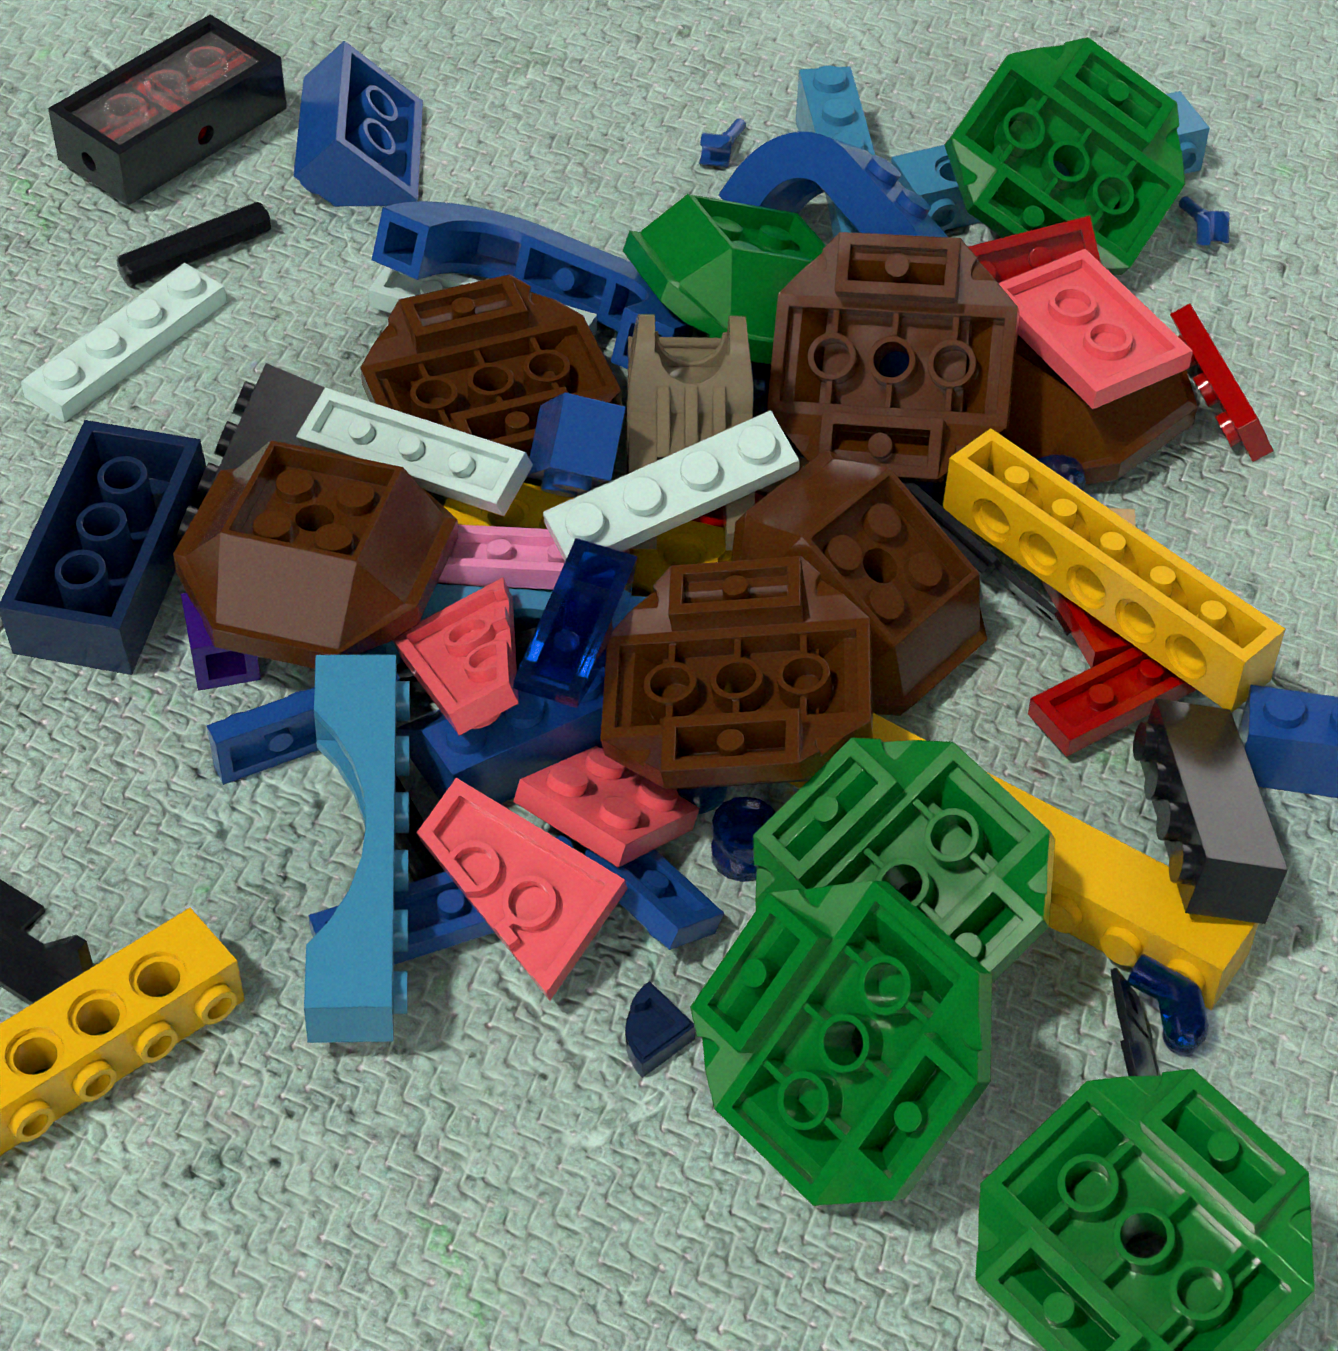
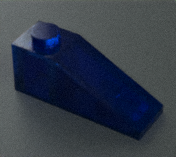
M575 538L514 678L513 689L578 708L606 661L607 645L613 630L623 620L628 611L638 556Z

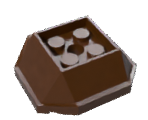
M839 232L822 249L823 252L802 269L778 293L767 412L772 411L783 432L809 462L826 449L858 463L889 467L899 479L941 483L947 478L949 458L990 428L1002 436L1009 432L1020 314L1018 306L978 261L977 257L961 238ZM903 352L909 356V365L901 375L885 377L879 373L880 363L889 353Z
M510 274L399 299L388 318V326L376 339L360 367L362 386L369 402L526 452L529 458L540 405L566 392L622 406V390L584 316L555 299L531 292L530 285Z
M1018 335L1009 432L1003 435V437L1074 485L1113 481L1121 478L1192 426L1197 412V403L1187 370H1184L1092 409Z
M271 440L238 468L220 470L173 556L176 573L191 602L203 619V625L214 647L315 669L316 655H360L362 652L390 642L419 623L458 539L457 518L415 482L404 467Z
M825 449L748 509L735 522L732 561L801 556L820 573L821 580L844 594L870 618L872 632L873 713L877 715L901 716L988 640L980 609V573L889 467L858 463Z
M801 556L671 565L653 585L654 592L635 606L607 636L600 738L604 754L663 788L677 790L808 781L850 738L873 739L872 632L870 618L844 594L821 580L820 573Z

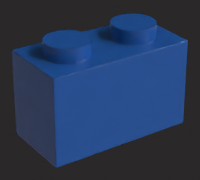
M566 392L540 405L529 458L533 466L527 477L542 480V491L566 497H577L578 492L586 493L592 487L610 482L626 407Z
M1251 685L1238 732L1258 787L1338 798V697Z

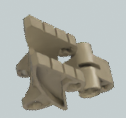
M655 314L637 315L633 336H628L627 474L656 462L657 457H667L753 418V379L746 316H729L727 332H723L722 338L659 337L658 331H655ZM755 492L722 506L726 550L733 549L735 522L755 505ZM657 536L629 549L657 550Z

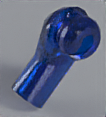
M1143 953L1134 965L1127 979L1128 983L1158 1001L1163 1027L1162 1037L1166 1047L1179 1055L1195 1052L1206 1040L1209 1028L1201 988L1191 979Z

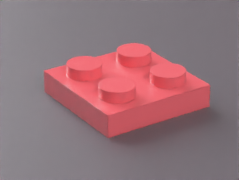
M598 746L521 778L513 800L517 805L618 868L692 831L700 809L679 796L677 790L663 788L605 756L603 748Z

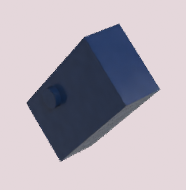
M84 420L0 601V617L13 654L117 673L133 674L176 571L173 553L180 543V540L176 539V535L189 505L199 508L204 500L195 496L206 469L201 439Z

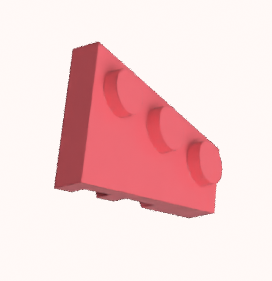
M504 577L423 619L416 626L393 639L402 660L458 735L471 729H479L492 724L500 717L502 712L519 704L513 597Z
M458 778L453 781L417 831L421 842L549 1001H551L628 889L626 881L622 877Z

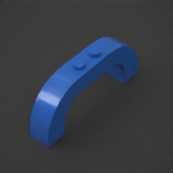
M792 132L767 141L746 157L718 194L722 200L799 214L810 200L825 192L860 233L947 237L944 231L928 215L931 207L927 201L915 192L905 189L898 181L901 173L894 165L884 158L872 155L861 148L813 132ZM903 352L889 353L882 359L879 373L885 377L901 375L909 365V356Z
M413 201L388 205L382 208L372 261L416 280L444 273L470 274L489 279L510 274L530 285L531 292L555 299L566 306L597 314L598 323L618 331L610 362L625 369H628V336H633L638 314H655V331H658L659 337H692L694 327L685 323L660 302L630 261L552 229L509 214L455 203Z

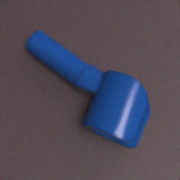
M741 118L736 119L721 135L702 133L700 140L702 153L699 164L728 167L731 147L735 139L746 128L745 121Z
M1188 196L1180 199L1179 207L1197 223L1196 244L1206 246L1210 245L1211 241L1229 243V212L1208 211Z

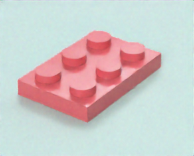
M1086 249L998 283L1018 306L1020 312L1018 335L1092 409L1189 369L1193 350Z

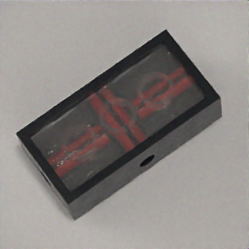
M209 14L49 107L48 111L58 160L129 206L287 109L282 61L279 55Z

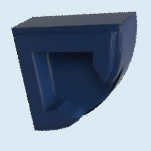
M650 981L634 996L625 1026L626 1051L632 1066L642 1078L695 1040L696 1031L694 1023Z

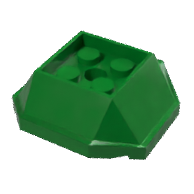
M1089 37L1068 41L1063 45L1040 47L1008 54L944 144L966 211L1002 238L1090 216L1101 264L1113 275H1123L1132 266L1185 186L1183 156L1177 128L1179 127L1177 102ZM1053 161L1062 163L1067 168L1070 177L1061 174L1055 168Z
M687 194L640 232L629 230L623 252L660 302L685 323L708 333L709 338H722L723 332H727L729 316H746L750 361L771 364L778 293L802 269L818 257L826 245L798 213Z
M850 738L753 835L754 865L757 867L756 910L769 892L809 889L873 880L887 881L898 891L908 882L921 881V891L911 903L992 973V984L1049 928L1055 850L1054 836L1046 826L954 742L924 740L883 742L881 739ZM856 1027L853 1036L855 1038H862L859 1029Z
M873 880L809 889L769 892L690 1006L696 1034L698 1037H702L705 1072L714 1109L813 1206L906 1199L991 1082L992 973L887 881ZM856 1027L859 1029L863 1039L862 1052L858 1058L852 1049V1035Z
M1194 1069L1162 1072V1076H1123L1088 1080L980 1183L978 1251L975 1280L978 1288L1041 1351H1264L1315 1299L1309 1171ZM1141 1232H1153L1166 1240V1244L1161 1252L1150 1258L1135 1257L1128 1253L1125 1247L1134 1235Z

